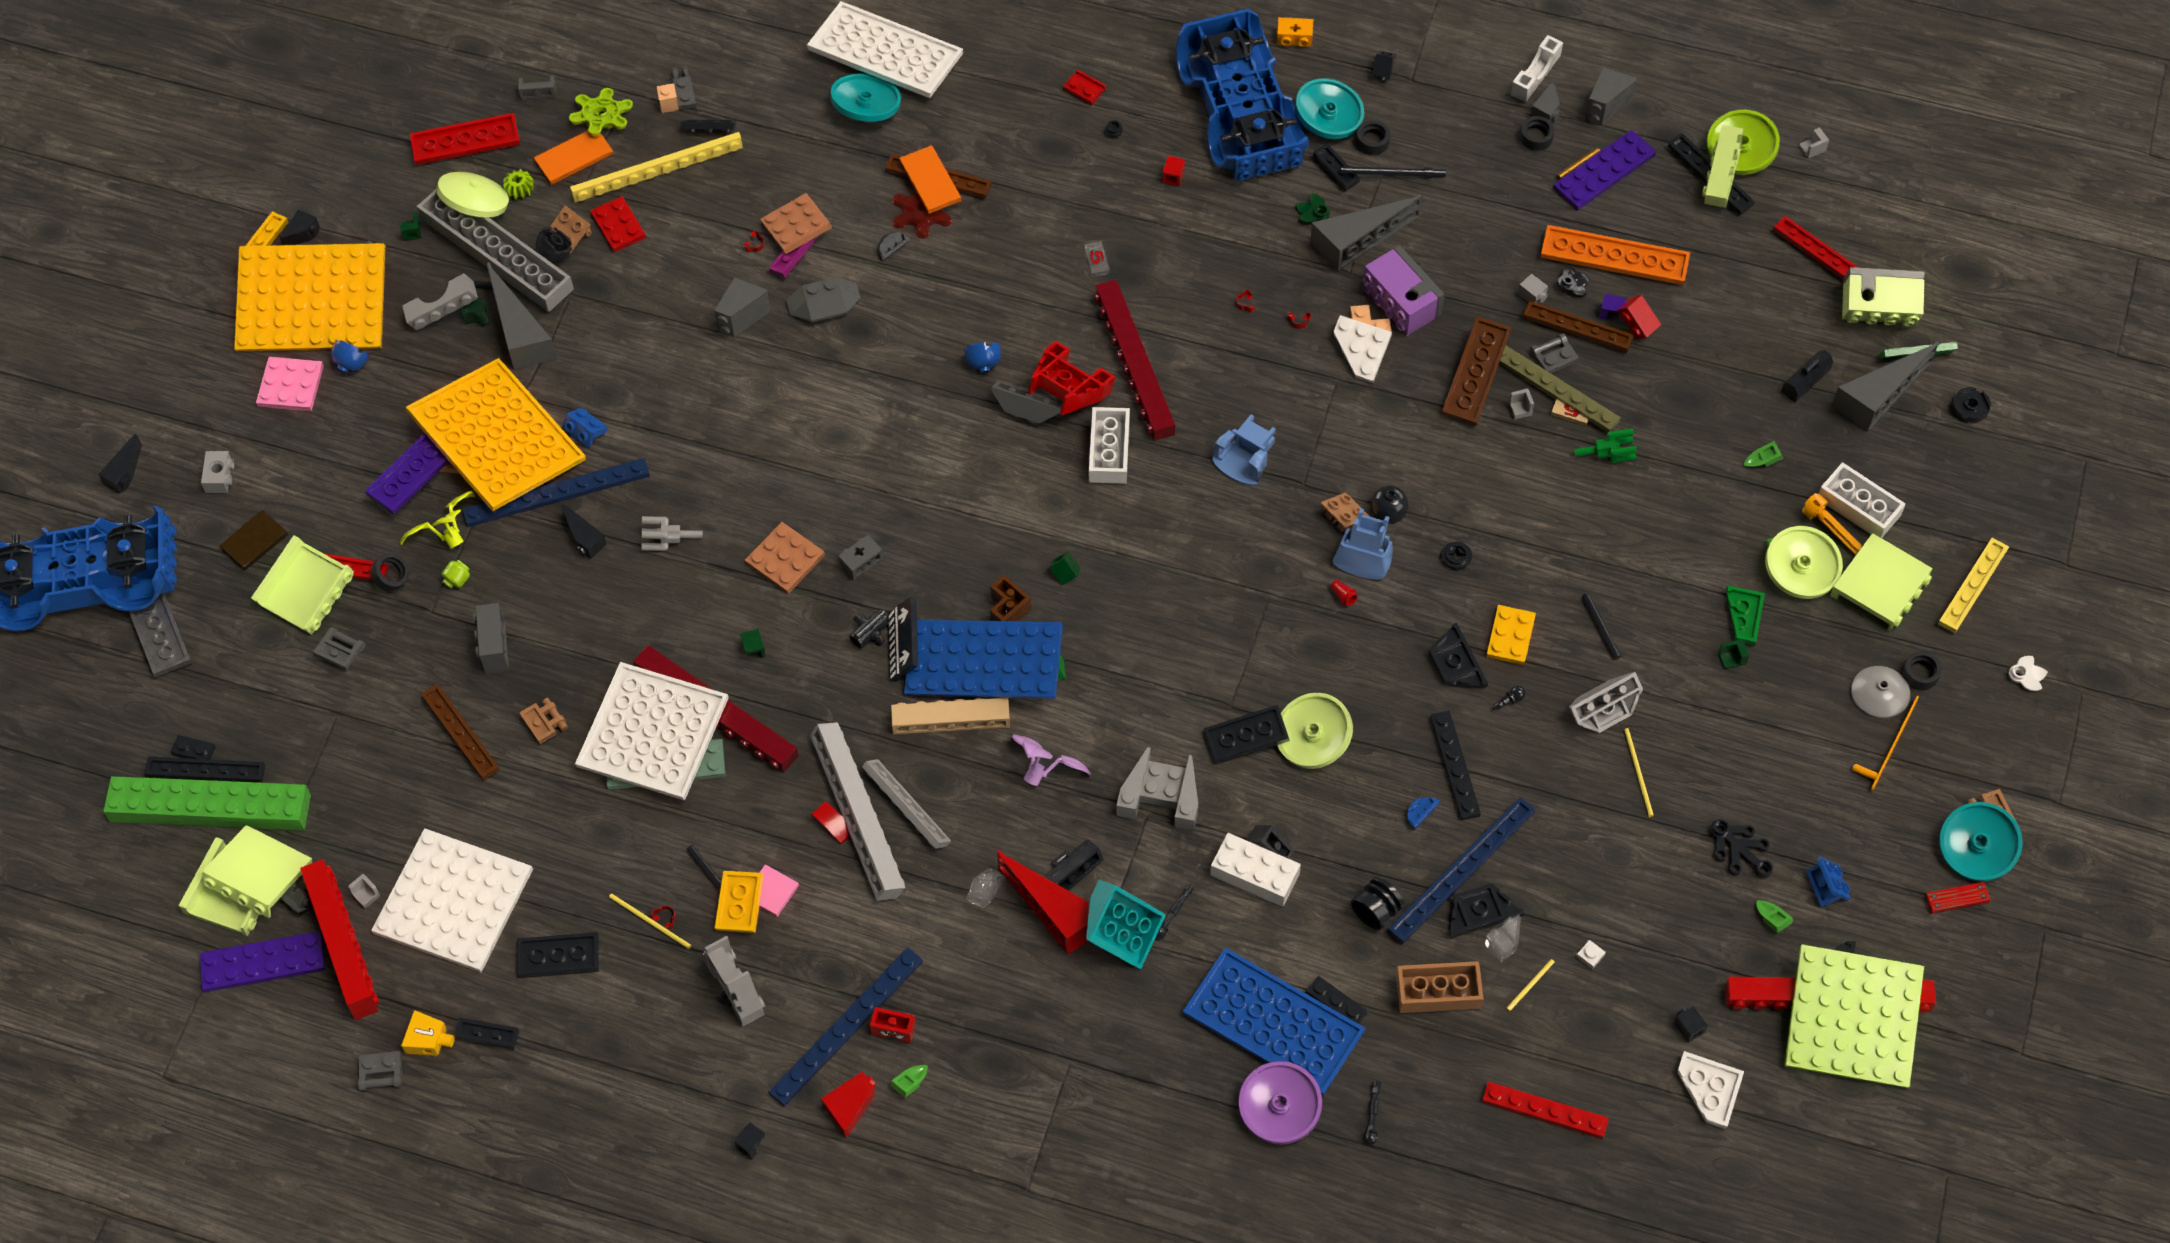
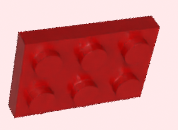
M623 196L590 210L592 217L613 252L646 239L643 229Z

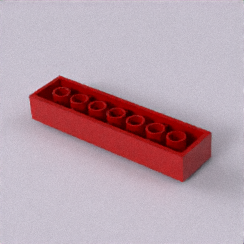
M322 859L301 867L309 896L349 1010L355 1021L379 1012L376 1004L380 1002L374 991L372 979L367 971V964L364 957H362L361 947L355 937L354 927L349 920L350 916L344 905V898L338 888V881L331 866H326Z

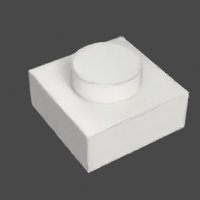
M1589 940L1576 957L1593 969L1605 956L1606 952Z

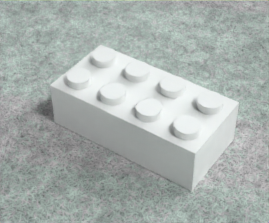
M1092 407L1089 482L1127 484L1130 408Z
M1843 462L1821 486L1819 494L1828 501L1827 506L1869 534L1873 533L1880 538H1883L1899 519L1905 507L1904 502Z
M1227 833L1211 864V876L1283 907L1300 874L1301 864Z

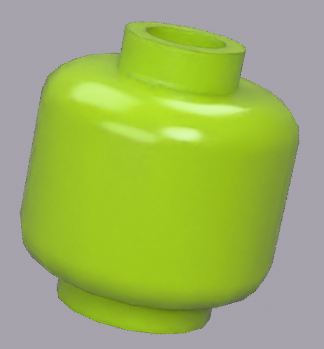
M459 560L450 561L441 572L444 578L442 582L451 589L453 586L461 588L470 577L469 568Z

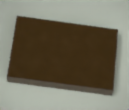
M262 509L219 546L240 567L247 570L283 540L288 533Z

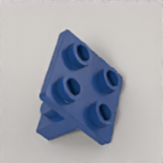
M1822 857L1817 858L1818 864L1809 868L1806 872L1820 905L1825 907L1840 898L1847 901L1850 900V888L1843 881L1841 876L1843 872L1840 866Z

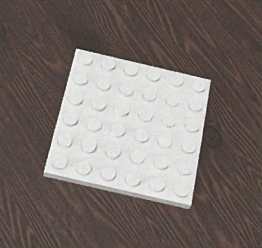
M620 662L575 765L581 769L685 800L728 701V694Z
M424 828L371 931L377 936L482 972L533 868L528 864Z

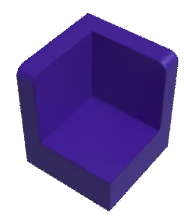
M1604 294L1599 319L1606 320L1608 312L1620 314L1618 309L1625 303L1626 298Z

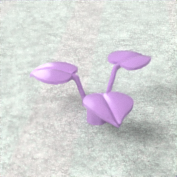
M1015 734L1011 737L1024 747L1028 758L1032 757L1024 780L1034 786H1038L1042 776L1046 777L1058 763H1064L1067 766L1084 771L1089 777L1091 775L1083 763L1065 755H1061L1044 771L1045 767L1038 763L1040 757L1052 759V754L1031 738Z

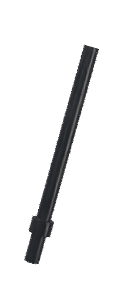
M1340 166V174L1424 176V178H1432V176L1446 177V170L1432 169V167L1408 169Z

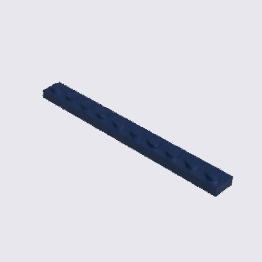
M645 458L534 488L495 511H492L484 502L463 508L467 526L472 527L650 477Z
M1520 797L1388 928V932L1404 944L1535 813V809Z
M907 947L772 1087L769 1094L785 1107L873 1015L875 1007L880 1008L923 963V959Z

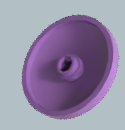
M1278 1061L1267 1063L1255 1069L1244 1081L1239 1095L1240 1115L1248 1130L1259 1139L1272 1144L1294 1143L1307 1136L1318 1123L1322 1110L1321 1091L1316 1080L1304 1068L1290 1062Z

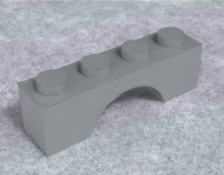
M462 274L448 282L447 290L439 300L432 303H424L419 298H416L402 306L406 322L417 331L449 313L478 299L474 281L466 274Z

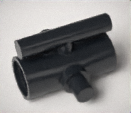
M883 609L877 610L868 619L862 618L857 614L853 620L857 623L858 628L849 636L852 643L860 649L871 640L882 645L885 639L881 636L880 631L889 624L885 616L886 612Z

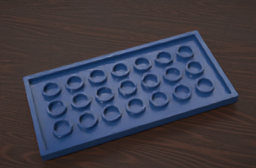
M917 620L918 667L906 674L904 694L906 696L1056 699L1063 624L1061 622Z
M1227 948L1223 950L1183 1010V1015L1265 1063L1290 1062L1304 1068L1316 1080L1322 1096L1325 1095L1365 1032L1363 1026Z

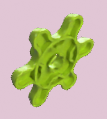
M611 88L602 89L600 96L597 98H589L581 94L576 96L575 101L578 106L582 107V110L570 114L569 120L573 125L586 123L589 126V133L594 137L599 136L604 127H615L618 130H623L626 128L627 120L621 117L620 114L630 111L633 102L628 99L622 101L613 100L614 92Z

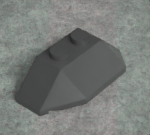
M835 277L802 285L786 300L791 317H797L812 323L848 314L856 303L861 300L855 282Z
M999 380L992 386L991 391L1003 410L1013 417H1021L1031 423H1041L1059 414L1063 401L1037 391L1028 395V388L1004 383Z

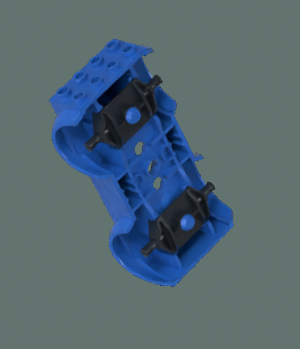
M1249 8L1183 24L1182 29L1178 33L1176 45L1177 68L1180 78L1186 86L1199 89L1210 116L1207 137L1209 152L1214 164L1221 169L1231 171L1234 181L1246 180L1303 165V153L1309 147V140L1304 135L1292 99L1282 95L1272 70L1276 66V59L1271 54L1258 14ZM1238 74L1242 76V79L1234 81L1232 76ZM1244 88L1247 89V91L1241 92L1238 89ZM1249 101L1253 104V106L1251 108H1245L1243 106V103Z
M155 505L152 506L155 513L151 518L132 523V516L129 514L127 516L124 515V523L110 522L101 517L92 525L49 532L45 527L41 528L43 534L39 538L20 543V535L18 534L11 536L12 543L0 542V628L23 631L38 625L47 613L104 603L118 610L137 611L151 605L161 593L174 591V583H177L174 568L177 567L174 552L177 551L174 536L177 535L175 525H172L169 515H166L162 508ZM96 558L94 563H86L87 559ZM59 564L57 569L49 570V566Z

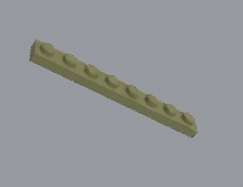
M1505 346L1499 364L1553 399H1558L1607 433L1612 431L1620 422L1621 417L1513 349Z

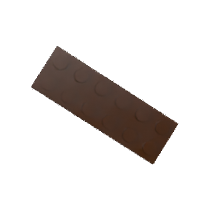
M1476 317L1444 404L1443 415L1477 426L1512 327Z

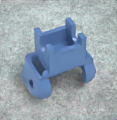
M1252 414L1238 430H1228L1217 439L1213 446L1212 459L1213 464L1221 473L1247 486L1258 484L1267 465V452L1275 443L1273 435L1276 432L1274 427L1267 431L1252 422L1254 420ZM1236 435V441L1231 442L1233 437Z
M1360 508L1352 528H1347L1333 558V563L1339 569L1358 577L1375 580L1383 579L1387 574L1393 556L1392 542L1389 541V536H1386L1389 517L1386 516L1384 521L1363 515L1364 509Z

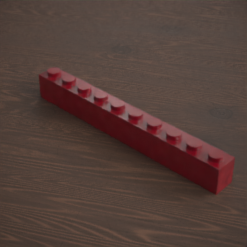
M1117 279L1096 285V293H1094L1095 302L1100 304L1101 317L1106 319L1105 326L1107 332L1112 334V344L1118 349L1117 357L1124 364L1122 365L1123 372L1130 379L1128 380L1129 387L1135 392V402L1141 407L1142 419H1146L1148 434H1152L1154 441L1175 435L1174 420Z
M649 645L633 660L636 667L712 689ZM729 700L727 701L716 729L720 728L728 738H734L741 747L753 751L758 759L766 760L774 770L779 769L784 773L798 758L797 747Z

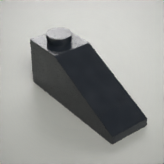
M134 434L98 473L103 484L118 493L126 489L133 479L142 448L138 435Z
M563 504L561 508L576 544V550L582 556L586 555L592 559L607 544L604 534Z

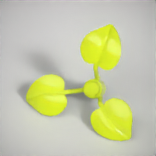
M469 491L453 499L445 506V508H449V514L434 522L432 526L426 522L412 528L403 535L400 544L402 545L409 535L426 528L431 529L442 541L445 540L450 549L464 542L458 533L460 531L455 520L456 515L461 510L453 511V507L464 498L475 497V493ZM448 522H452L453 526L450 527ZM444 523L447 529L443 531L444 535H442L434 527Z

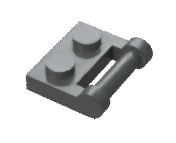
M1564 333L1542 345H1535L1530 348L1539 366L1551 374L1577 363L1579 360ZM1558 345H1561V346H1562V348L1557 349V350H1555V351H1553V352H1551V353H1548V354H1546V355H1544V356H1542V354H1541V352H1544V351H1546V350H1548V349H1551V348H1553V347H1555V346H1558Z
M331 627L313 653L316 657L347 671L358 654L364 650L366 643L362 640L357 641L338 632V629ZM337 639L353 648L348 649L332 640Z
M400 1051L359 1055L358 1086L360 1091L373 1087L402 1086V1054ZM394 1074L393 1077L367 1080L369 1076Z

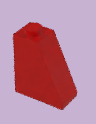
M863 1071L821 1098L824 1108L845 1138L850 1135L876 1095L874 1080L870 1075L867 1077Z

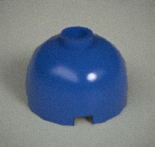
M337 339L331 350L333 362L338 365L337 369L344 373H347L348 370H360L369 357V354L365 351L363 354L359 353L358 347L341 340L339 342Z
M986 342L969 345L967 349L964 348L966 362L972 369L979 370V373H989L990 369L996 367L1000 362L1001 346L999 343L993 342L992 346L986 345Z

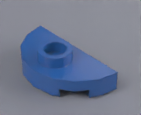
M1434 797L1418 798L1411 803L1407 819L1413 830L1440 804L1439 800Z

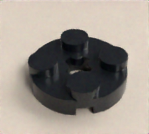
M1966 387L1957 392L1952 402V409L1961 422H1979L1988 416L1991 401L1985 392L1976 391L1977 388ZM1968 402H1971V404H1975L1976 406L1970 407L1968 406Z

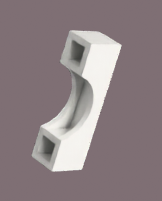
M1547 35L1539 46L1529 68L1525 72L1521 70L1514 79L1511 89L1512 96L1527 102L1561 56L1563 42Z

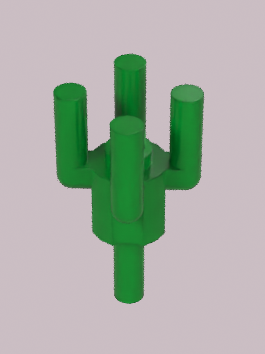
M1633 428L1610 431L1607 433V439L1596 440V446L1574 449L1575 456L1597 453L1598 459L1609 457L1612 463L1636 460V445L1620 448V444L1633 443Z

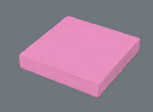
M764 865L760 871L764 878L759 908L778 917L799 887V883Z

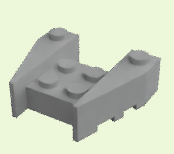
M1147 747L1120 789L1117 801V816L1136 820L1140 802L1177 809L1175 827L1194 831L1198 815V797L1192 756L1189 755L1186 768L1150 761L1151 748Z
M725 936L705 947L703 953L704 961L713 977L718 979L731 1001L733 1011L742 1026L744 1027L764 1016L763 1007H765L762 998L758 996L749 972L742 973L739 967L736 968L734 961L736 955L730 947L728 937Z

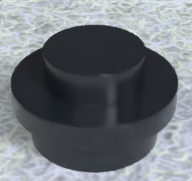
M1111 120L1105 126V132L1110 137H1117L1122 134L1123 127L1119 121Z

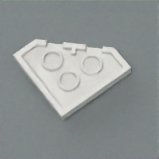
M1340 315L1334 329V335L1355 377L1373 383L1392 332Z
M1684 1051L1677 1073L1705 1122L1727 1129L1744 1071Z

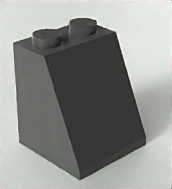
M1603 67L1589 98L1585 120L1602 126L1628 106L1633 99L1637 78Z
M734 277L714 310L718 331L724 335L735 337L770 312L767 289Z

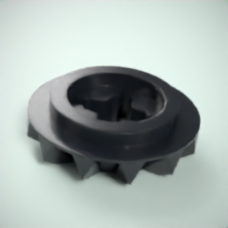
M1451 542L1443 548V562L1449 568L1454 567L1457 570L1462 567L1465 568L1471 563L1472 551L1465 543ZM1456 551L1460 556L1458 561L1454 557Z

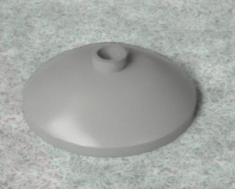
M1872 666L1863 669L1856 675L1851 686V696L1855 705L1864 714L1876 719H1890L1900 715L1908 706L1910 688L1905 678L1897 671L1884 666Z

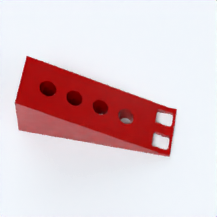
M999 849L997 851L999 870L1067 955L1088 941L1086 937L1090 903L1009 858Z

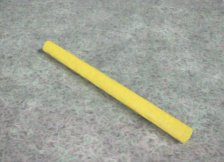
M1552 959L1507 1007L1509 1011L1514 1008L1553 965L1554 961Z

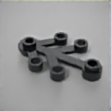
M1723 819L1712 823L1710 830L1712 835L1717 838V851L1714 856L1716 861L1724 862L1727 858L1725 840L1731 844V865L1729 868L1731 875L1738 876L1741 873L1740 854L1756 868V873L1760 877L1767 878L1772 874V863L1768 860L1760 861L1748 849L1757 848L1760 852H1766L1770 845L1769 841L1765 838L1759 840L1737 839L1733 835L1742 834L1745 838H1752L1755 833V828L1752 825L1730 826ZM1717 828H1722L1724 831L1720 832ZM1745 830H1751L1752 833L1748 834ZM1760 843L1766 844V847L1760 846ZM1721 853L1724 855V857L1721 858L1718 856V854ZM1732 867H1737L1739 871H1734ZM1760 869H1766L1767 873L1762 872Z

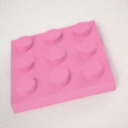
M268 357L256 401L257 406L312 412L324 367L323 362Z

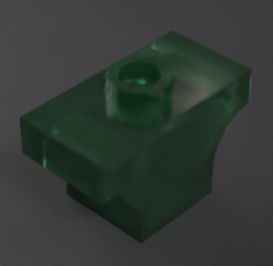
M477 293L478 299L461 307L460 312L466 325L478 323L485 327L489 325L485 313L488 309L485 301L480 300Z

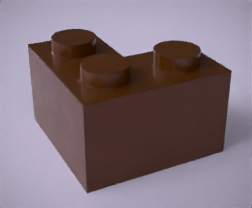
M1005 575L990 586L991 598L997 602L990 609L991 621H1018L1031 610V598Z

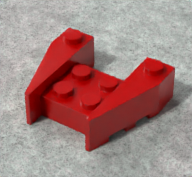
M1055 341L1045 349L1038 367L1031 378L1028 395L1042 388L1063 401L1060 411L1061 415L1098 403L1106 398L1112 391L1115 376L1101 367L1092 375L1068 363L1071 349Z

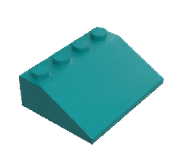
M1098 880L1090 897L1086 940L1141 969L1166 914L1118 886Z

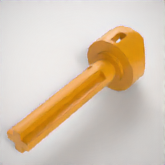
M1815 493L1805 502L1803 514L1809 520L1818 517L1852 553L1858 554L1863 546L1825 510L1828 501L1820 494Z

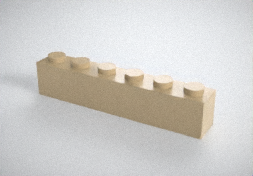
M1008 698L957 699L947 702L938 700L930 703L920 701L914 704L898 703L891 705L893 735L1010 727Z

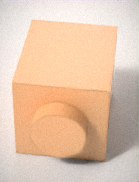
M674 83L657 86L662 113L679 110Z

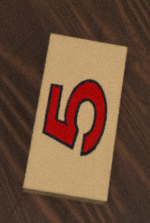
M1556 399L1551 416L1587 426L1588 419Z

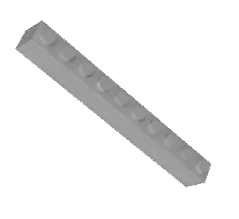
M838 722L817 724L810 734L875 897L877 901L898 898L905 889V883L901 878L897 863L894 861L890 846L887 844L884 831L880 827L877 814L873 810L870 797L864 788L863 780L860 778L857 765L853 761L850 748L846 744L843 731L840 729Z

